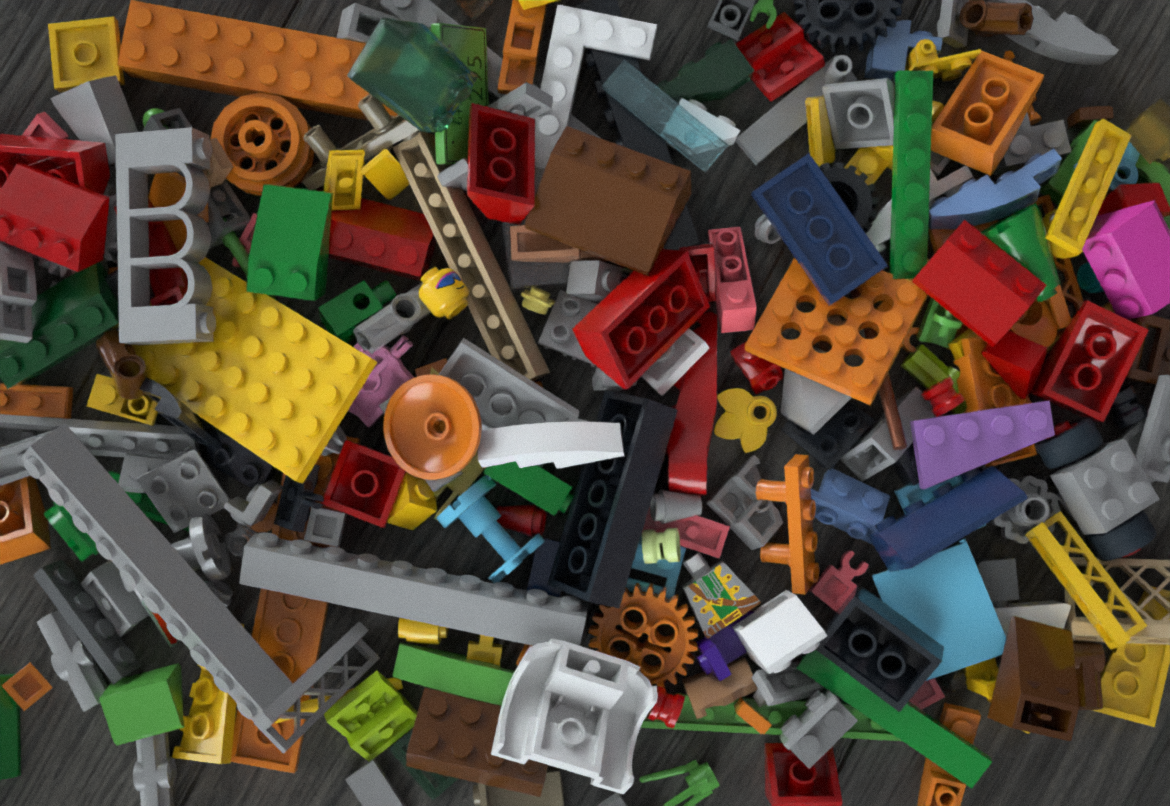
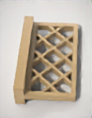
M1070 557L1076 566L1087 567V561L1084 557ZM1097 558L1100 564L1105 567L1106 572L1111 567H1120L1131 577L1120 588L1122 593L1135 581L1150 594L1138 606L1123 593L1147 624L1146 628L1130 637L1131 640L1126 643L1170 645V620H1168L1170 618V603L1158 593L1170 582V572L1166 570L1170 569V560L1118 558L1110 561H1101ZM1131 568H1140V569H1139L1137 572H1134ZM1146 568L1156 569L1166 578L1155 590L1139 576ZM1092 569V573H1093L1096 577H1098V575H1097V574L1094 572V570ZM1065 589V603L1071 605V609L1067 617V626L1064 629L1072 631L1073 641L1104 642L1087 617H1076L1075 601ZM1152 598L1169 612L1162 620H1153L1142 610ZM1114 616L1125 631L1135 625L1129 617L1125 619Z

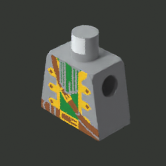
M697 552L683 562L692 579L682 585V588L700 629L707 639L761 603L723 561L719 560L709 567L701 553Z

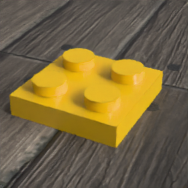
M114 16L48 24L55 90L65 92L85 82L114 75L117 76L120 85H125L123 70L117 65L121 42L119 22Z

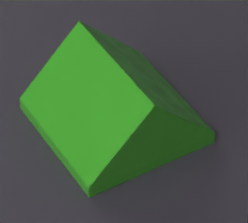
M179 663L126 677L114 685L111 683L99 697L110 733L116 745L184 728L182 676Z

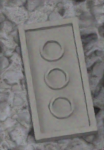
M465 338L461 340L439 373V375L454 379L469 391L478 406L482 430L545 422H575L579 416V410Z

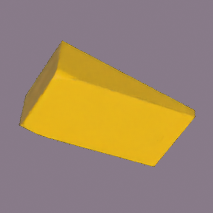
M387 149L382 150L361 168L363 175L388 200H392L410 185L400 163Z
M329 150L324 192L333 193L332 210L360 209L363 181L361 168L364 166V150Z

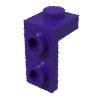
M752 610L710 638L704 637L696 642L701 654L697 657V660L706 675L712 673L719 681L732 675L726 664L747 653L732 626L753 614Z

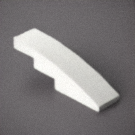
M545 422L482 430L478 446V461L482 468L516 461L519 468L554 462L558 469L624 456L620 423Z

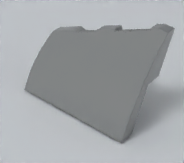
M755 455L747 459L706 502L751 550L763 547L783 524L780 513L772 501L757 500L756 485L760 481L761 476L756 466L760 464V461Z

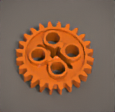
M636 583L633 593H630L627 587L625 588L620 608L599 605L603 614L594 613L592 620L598 625L590 626L588 632L597 637L590 639L588 645L592 648H598L596 650L598 652L629 661L641 667L639 671L648 678L652 686L657 684L665 688L666 679L675 685L678 680L676 672L686 676L688 669L684 663H694L695 657L689 652H694L698 649L697 643L691 640L698 637V630L688 627L695 623V617H684L688 611V605L685 604L677 607L679 595L676 594L670 599L666 598V587H663L659 594L654 593L653 583L649 584L647 592L642 591L640 584ZM637 610L642 614L643 620L636 623L631 622L626 617V612ZM661 624H669L675 632L670 636H663L657 631V627ZM616 625H621L623 629H616ZM643 633L649 635L644 643L638 641ZM617 640L625 641L630 646V650L619 652L614 648L613 642ZM663 647H670L671 651H665ZM654 654L660 658L661 663L656 666L648 665L644 660V656Z

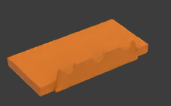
M980 336L961 339L964 356L953 363L960 369L957 384L959 393L963 395L967 405L963 413L1027 404V399H1020L981 354V351L987 344L986 341ZM1035 443L985 464V467L1037 455Z

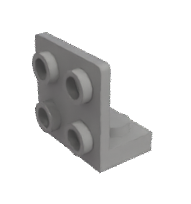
M819 690L815 692L804 704L807 709L799 717L795 714L792 715L780 727L783 732L779 738L788 750H791L809 769L858 721L829 690H826L824 693H821Z

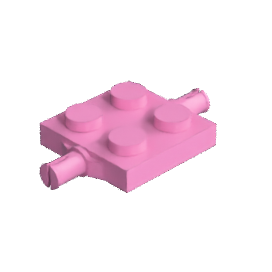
M404 335L391 348L383 346L373 354L364 351L359 343L354 346L357 350L377 361L376 366L348 410L357 415L367 427L373 426L384 415L379 405L391 398L402 384L415 378L404 367L400 359L413 346L412 342L408 341L409 339Z

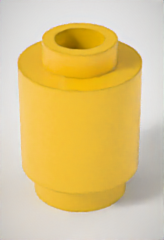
M399 618L398 637L405 638L407 642L439 645L441 638H447L449 628Z

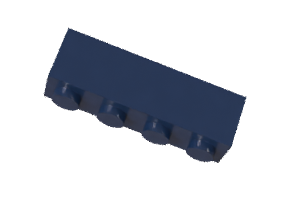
M991 466L982 470L977 467L961 474L960 477L963 481L952 486L948 482L933 490L934 498L924 503L922 499H919L903 508L906 514L895 520L893 515L875 525L878 531L868 537L889 572L911 569L1028 499L1027 495L995 467Z

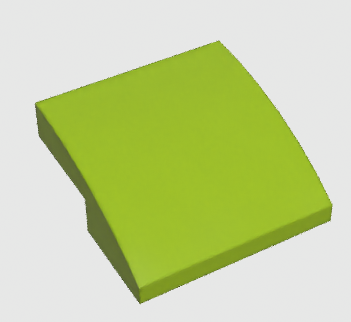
M375 671L332 705L324 713V717L328 724L347 738L353 750L370 762L414 727L418 712L380 672Z

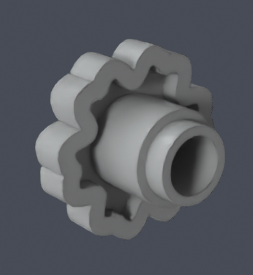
M1022 476L1019 480L1008 478L1025 492L1028 499L990 521L994 526L1001 527L1003 538L1020 544H1025L1029 541L1025 536L1027 532L1060 512L1058 496L1047 492V483L1033 476ZM1054 524L1051 525L1050 527H1048V529H1049V531H1050L1051 533H1052V532L1054 531V529H1055V525H1054Z

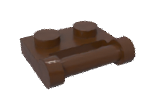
M1154 315L1133 318L1131 322L1146 329L1148 327L1154 328L1156 333L1147 372L1139 370L1146 340L1145 337L1125 380L1156 386L1159 375L1170 376V319Z

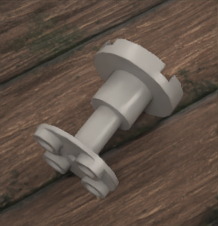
M209 514L192 518L189 523L190 537L171 545L194 571L202 569L207 578L212 582L228 577L227 575L231 573V562L226 543H220L217 535L222 534L218 525ZM122 579L125 589L128 592L135 591L142 604L144 597L135 587L129 586Z

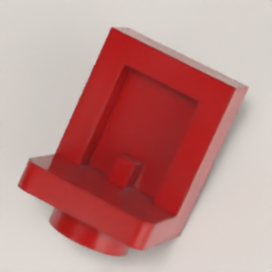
M746 342L730 351L732 359L747 377L756 395L764 390L772 389L783 379L781 366L746 352Z

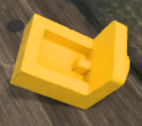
M995 657L963 668L968 690L985 696L992 700L999 671Z

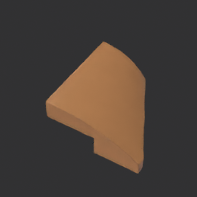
M745 657L726 664L732 675L722 681H719L712 673L706 675L705 672L682 679L697 719L707 715L705 711L707 708L726 706L758 689L751 678L753 674Z

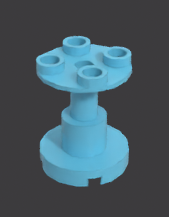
M486 475L461 494L452 506L449 505L436 519L445 529L457 519H460L475 538L480 534L484 536L505 561L488 577L489 580L496 583L514 570L522 560L535 551L545 540L538 533L523 547H519L497 521L501 514L485 497L496 485L493 479Z

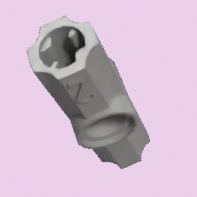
M420 283L405 294L397 295L391 304L354 329L353 332L357 342L364 351L373 354L400 334L408 333L414 324L431 313L418 296L419 289L423 283ZM396 310L405 312L409 318L401 317Z
M59 610L37 621V624L53 653L51 655V663L56 674L62 680L68 681L83 712L99 705V697L108 688V685L97 666L98 663Z
M168 732L136 740L137 761L133 769V782L135 789L140 791L141 806H174L173 787L176 783L177 768L175 759L170 757Z

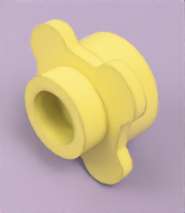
M536 287L521 293V296L524 297L522 306L539 314H547L548 308H551L555 303L554 300L549 298L550 293Z

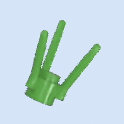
M696 759L686 765L651 773L639 778L641 783L689 772L690 775L684 777L689 788L673 797L663 806H675L691 795H694V797L683 806H695L702 799L713 794L712 790L719 787V783L709 764L704 762L698 765Z

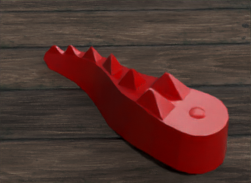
M707 312L700 316L696 321L701 327L692 330L706 342L709 349L674 384L680 390L677 404L672 406V408L677 409L678 412L665 452L666 457L669 459V491L707 495V458L717 410L718 320L717 315L713 312Z

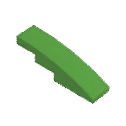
M400 642L392 677L450 694L502 706L507 687L515 670L504 669L500 665L467 659L466 655Z

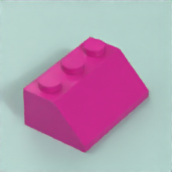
M1155 200L1096 216L1082 250L1115 313L1128 320L1154 314L1169 304L1170 230Z

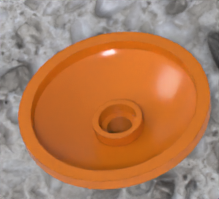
M422 375L408 380L392 395L385 411L383 431L387 448L395 462L402 469L418 478L436 480L457 474L469 464L480 443L482 424L478 406L472 395L463 385L454 379L442 375ZM441 420H443L446 424V429L444 432H442L439 428V423Z

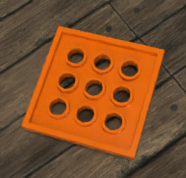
M794 258L745 344V351L871 406L928 294L913 282L906 279H893L891 273L881 270L855 288L861 293L858 298L849 299L843 296L828 306L801 265ZM878 301H886L891 304L892 309L887 312H881L876 310L873 305ZM801 302H810L815 306V309L809 313H804L797 309V305ZM837 314L843 316L846 322L843 325L834 326L827 319ZM869 327L876 330L878 335L873 339H865L859 334V331ZM788 328H793L800 332V336L794 340H788L781 333ZM824 341L829 343L832 349L827 353H818L812 346L817 342ZM849 355H858L862 358L863 363L860 366L851 367L845 363L844 359Z

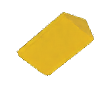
M824 95L808 97L805 100L809 152L818 167H820L822 164H830L835 161V147Z

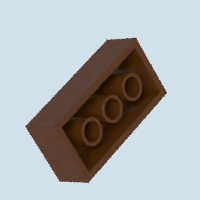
M424 688L406 753L407 767L536 797L541 796L548 768L547 764L528 759L525 764L491 755L501 705Z

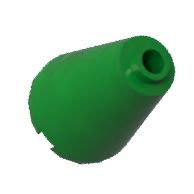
M1036 203L1013 213L1012 216L1004 220L1002 219L981 231L983 235L1047 285L1036 298L1038 303L1057 294L1055 288L1060 285V280L1049 240L1045 239L1047 233L1041 211Z

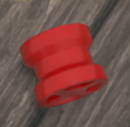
M951 376L937 382L921 393L923 399L929 401L932 405V413L935 417L947 413L965 401L963 395L957 393L953 388L954 381Z
M658 686L657 703L646 717L652 721L656 719L664 721L667 727L673 729L680 716L685 696L669 694L664 687Z

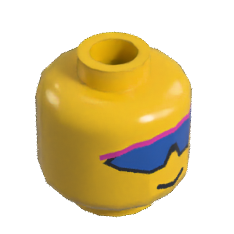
M434 267L421 277L420 280L423 284L419 289L418 296L435 317L441 318L445 316L447 319H451L469 304L467 300L469 288L453 269L445 268L438 270L437 267Z

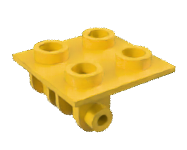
M923 39L916 44L915 48L906 57L905 71H933V79L942 78V81L954 80L961 77L962 72L972 65L971 63L981 53V49L938 58L935 44L929 39Z

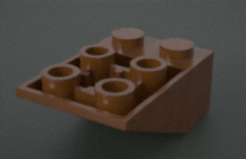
M1012 616L987 718L1014 729L1071 741L1079 710L1072 631Z

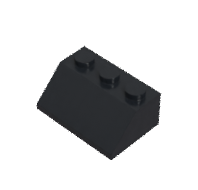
M858 584L824 630L827 637L819 641L820 645L816 649L900 712L942 662L944 646Z

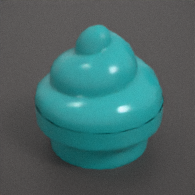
M1089 262L1081 265L1077 272L1078 285L1088 293L1103 292L1104 290Z

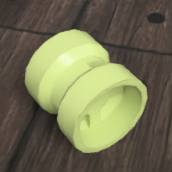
M667 528L664 532H656L654 529L642 531V553L645 564L657 563L658 560L666 559L669 563L680 562L681 549L678 528Z

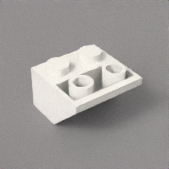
M788 590L774 597L754 610L753 614L732 626L750 659L768 674L785 670L790 666L793 658L801 653L807 654L819 647V641L827 637L825 631L800 599Z

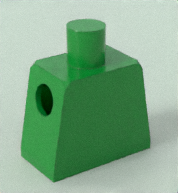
M387 280L370 289L365 281H362L318 307L320 319L329 333L349 343L356 338L353 332L354 329L381 311L383 305L393 300L397 295ZM359 305L367 306V308L363 310L357 309L356 307Z

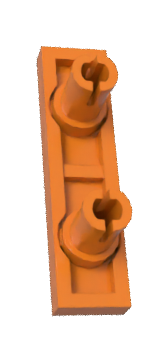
M795 454L784 466L785 481L760 479L757 482V500L786 503L789 544L767 542L761 547L760 559L761 562L789 565L791 568L792 593L805 595L811 586L817 583L820 571L819 564L815 562L814 555L818 544L817 532L813 531L816 503L815 500L811 499L814 470L812 467H809V455Z

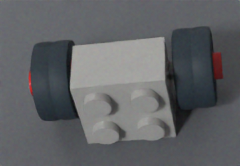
M1090 417L1079 418L1071 422L1066 420L1055 425V435L1035 443V448L1048 469L1066 465L1051 474L1050 477L1083 535H1087V539L1097 557L1101 561H1110L1137 553L1157 535L1155 528L1143 509L1158 501L1159 497L1125 439L1103 443V438Z

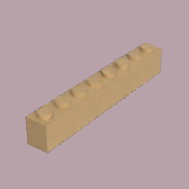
M420 131L413 139L407 142L403 141L394 146L393 150L449 267L458 274L469 288L468 307L491 355L531 381L549 374L550 371L463 189L442 187L437 177L440 172L450 167L451 164H436L435 134Z

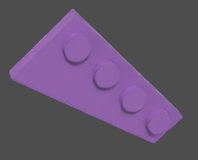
M1050 401L910 421L920 489L923 490L1055 435Z

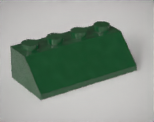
M101 262L75 272L37 296V301L32 306V339L28 343L0 339V378L7 389L29 382L96 342L102 337L103 333L119 328V300L105 281V276L108 274Z

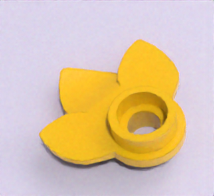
M740 388L728 389L718 394L717 400L726 412L718 419L714 428V434L727 440L740 438V443L745 453L760 448L766 440L767 427L773 424L777 416L774 402L765 396L753 397L749 392ZM757 406L763 407L765 410V416L762 419L754 416V409Z

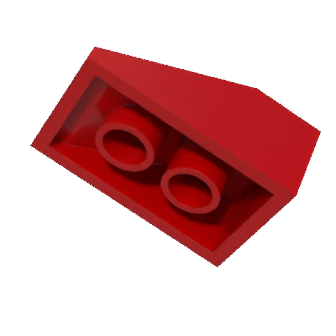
M1088 300L1084 301L1044 360L1042 374L1030 393L1082 418L1090 417L1093 421L1104 422L1149 330Z

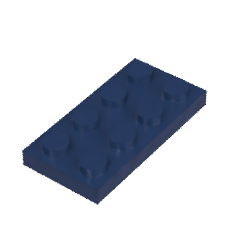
M809 153L751 193L828 306L888 266Z

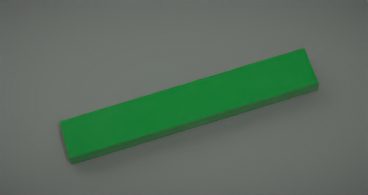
M816 649L804 654L797 664L798 670L971 789L992 763L990 756L908 701L903 709L898 712Z

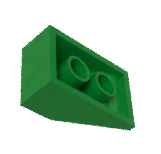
M271 184L263 185L248 258L247 292L315 301L326 294L333 193Z

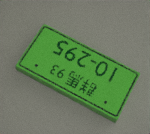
M433 23L431 24V32L474 81V85L446 127L434 118L436 164H455L463 158L468 159L469 108L471 103L488 106L486 28Z

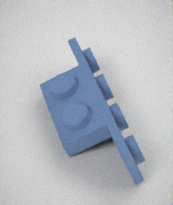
M833 468L831 470L828 469L824 474L819 491L811 489V499L815 500L816 503L815 518L821 523L832 525L847 532L853 538L862 539L873 545L868 536L878 531L875 525L883 520L890 495Z

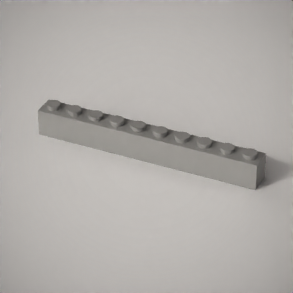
M65 423L30 445L21 458L24 461L27 472L32 477L41 480L48 488L51 499L57 505L64 506L71 514L75 526L81 532L87 533L96 543L98 552L105 559L111 560L120 570V576L124 582L138 590L144 597L143 601L147 608L161 616L167 623V629L174 638L183 641L191 650L190 654L193 660L200 666H205L213 675L216 686L221 691L228 693L236 701L239 712L247 719L255 722L293 683Z
M267 532L255 533L245 544L239 584L532 646L537 643L549 642L550 639L563 640L580 646L588 603L581 602L580 599L572 596L560 598L548 595L545 591L539 589H530L528 591L517 589L506 582H484L472 575H451L439 568L422 569L413 567L411 563L406 561H384L372 554L356 555L346 553L344 549L339 547L322 548L313 546L306 540H284L278 538L275 534Z

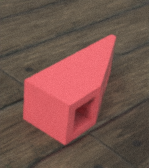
M741 227L708 230L709 244L713 243L716 309L721 333L754 330L757 307Z

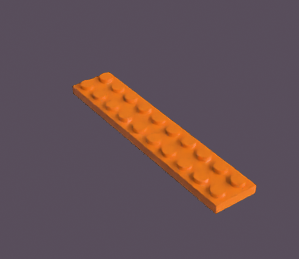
M346 436L347 440L360 444V439ZM339 454L320 455L315 464L320 465L318 482L313 491L314 494H320L324 497ZM284 473L282 477L281 486H283L286 474ZM281 492L279 493L277 508H278V504H279ZM323 505V506L321 507V508H326V509H331V510L338 511V510H336V509L330 508V507L325 506V505ZM308 520L305 523L303 532L292 531L273 523L272 534L277 535L280 539L289 541L304 540ZM308 541V542H310L313 546H318V547H322V548L335 547V546H330V545H326V544H321V543H316V542ZM261 588L252 638L288 679L294 683L319 659L329 603ZM303 695L300 698V702L311 700V695ZM237 709L231 762L295 773L298 769L304 734L283 754L251 719L244 717ZM294 719L273 724L272 727L287 741L294 734ZM301 719V726L307 721V719Z

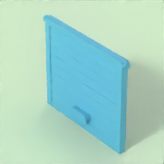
M965 538L959 540L960 544L939 551L911 569L893 572L886 570L872 575L880 597L885 604L944 646L942 662L926 681L1003 654L1006 636Z

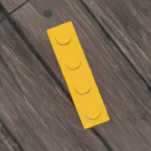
M1105 119L1095 123L1045 239L1073 255L1082 251L1132 136L1131 134Z

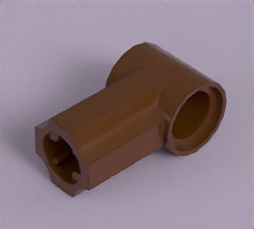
M969 0L962 7L959 19L964 27L987 38L995 34L1025 35L1028 30H1031L1034 17L1032 15V6L1027 3L985 2L984 0Z
M116 329L103 333L102 337L96 341V347L115 381L116 392L120 397L129 400L142 397L145 393L139 388L147 377L145 361L137 356L131 344L119 343V332Z
M1073 642L1079 710L1103 709L1100 673L1105 665L1103 646L1101 643Z

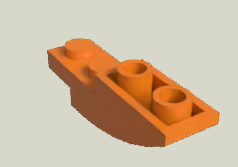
M513 0L503 48V60L497 88L498 93L507 95L526 82L533 85L548 4L524 10L518 0Z
M945 703L939 722L973 745L981 714L975 709ZM926 758L917 806H960L966 784Z

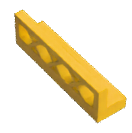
M1061 511L1025 534L1110 650L1122 646L1131 640L1130 637L1147 627V624ZM1056 522L1066 533L1064 546L1058 543L1048 527ZM1071 541L1076 546V548L1070 547ZM1069 552L1080 554L1087 561L1086 574H1082L1070 559ZM1092 569H1093L1094 572L1098 575V577H1096V576H1091V575H1092ZM1091 581L1104 583L1109 590L1107 603H1103L1091 587ZM1114 598L1116 599V601L1119 603L1120 606H1118V605H1113V604H1114ZM1112 611L1125 612L1135 625L1125 631L1113 616Z

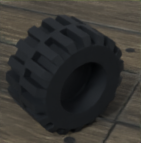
M836 162L833 166H830L829 163L822 164L819 168L837 194L844 198L849 211L863 231L867 233L872 227L871 222L877 216V211H874V208L878 205V197H872V193L875 191L873 183L867 186L864 181L868 176L864 172L860 176L855 174L857 168L852 165L845 169L841 162Z

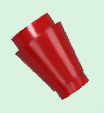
M535 504L498 506L497 511L501 514V517L497 521L503 528L530 537H534L538 533L540 535L543 534L546 524V511L539 508Z

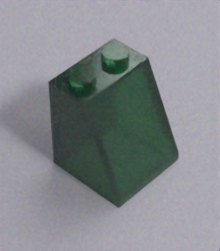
M383 17L347 74L353 82L421 132H442L452 123L453 115L460 104L470 96L472 86L478 79L425 24Z

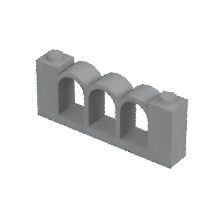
M192 127L115 134L119 343L154 345L213 342L216 319L213 314V307L206 306L211 297L212 282L205 267L199 264L210 249L211 234L204 219L198 216L204 210L210 195L209 181L202 171L210 169L212 144L209 140V135ZM182 172L186 180V190L182 199L175 205L168 207L148 208L147 174ZM183 220L187 229V239L183 248L170 256L149 257L148 222ZM183 268L188 278V289L183 299L172 305L150 306L149 270Z

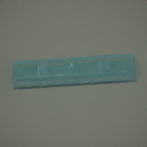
M626 60L622 61L603 84L602 88L705 173L728 147L726 142Z

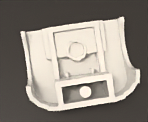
M550 639L549 642L537 643L529 647L509 682L499 714L491 755L525 764L528 759L590 777L592 778L591 785L624 794L634 782L632 772L634 747L645 717L657 703V686H652L648 678L639 671L641 667L629 661L563 640Z

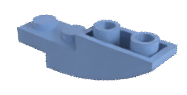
M1053 148L1043 155L1042 153L1035 154L1027 160L1024 167L1014 173L1013 171L1006 172L997 179L995 184L988 175L978 180L971 179L967 181L956 194L949 198L942 197L931 205L928 226L930 229H956L964 220L972 226H976L1018 212L1037 201L1041 188L1039 184L1058 173L1062 158Z

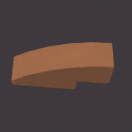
M525 225L510 226L512 261L550 263L608 261L525 228Z

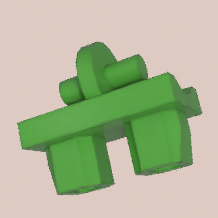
M931 298L916 338L918 341L934 343L949 348L948 343L954 340L957 329H960L963 323Z

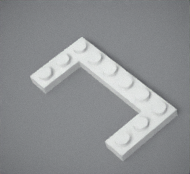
M557 5L540 90L553 96L552 108L534 118L535 195L550 154L565 127L569 126L585 47L650 60L657 24Z

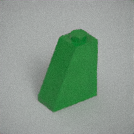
M514 461L488 466L483 472L554 516L558 510L565 513L574 495L569 493L572 486L538 465L519 468L517 462Z

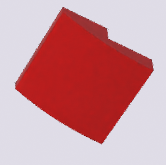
M785 12L776 17L771 28H766L765 24L730 47L732 54L770 102L825 66L824 57L804 38L803 29Z

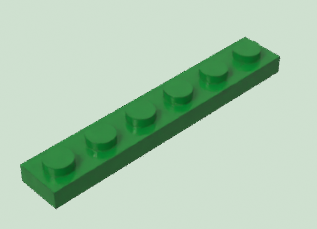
M900 70L895 72L889 272L892 274L893 279H914L927 264L933 71Z

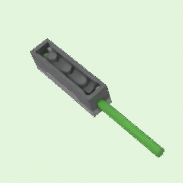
M151 108L143 116V132L192 127L180 108L166 112L159 108ZM177 172V173H179L180 175H182L183 177H185L182 172ZM225 179L221 185L210 187L208 201L209 222L206 223L211 234L210 248L224 243L247 276L249 254L238 236L251 218ZM268 295L273 299L277 300L275 295Z

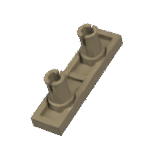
M374 92L368 94L359 101L358 107L374 129L342 148L335 147L320 125L311 128L305 133L303 139L320 160L312 164L302 182L309 190H315L320 186L324 188L329 150H364L365 164V160L378 155L382 150L387 149L390 151L393 144L403 140L407 142L413 139L420 132L424 116L417 104L396 116H390Z

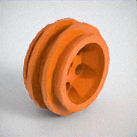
M259 92L241 96L224 107L213 124L211 139L217 138L234 166L226 179L247 194L261 196L264 184L294 188L303 181L306 172L312 167L315 154L303 139L305 133L311 129L310 125L295 105L278 95ZM274 120L282 121L283 126L275 130L272 128V122ZM262 136L265 141L260 146H256L254 144L255 139ZM289 141L291 142L290 148L285 153L281 150V146L284 142ZM250 158L253 162L252 167L247 170L243 169L242 161ZM270 161L277 162L276 167L266 170V165Z

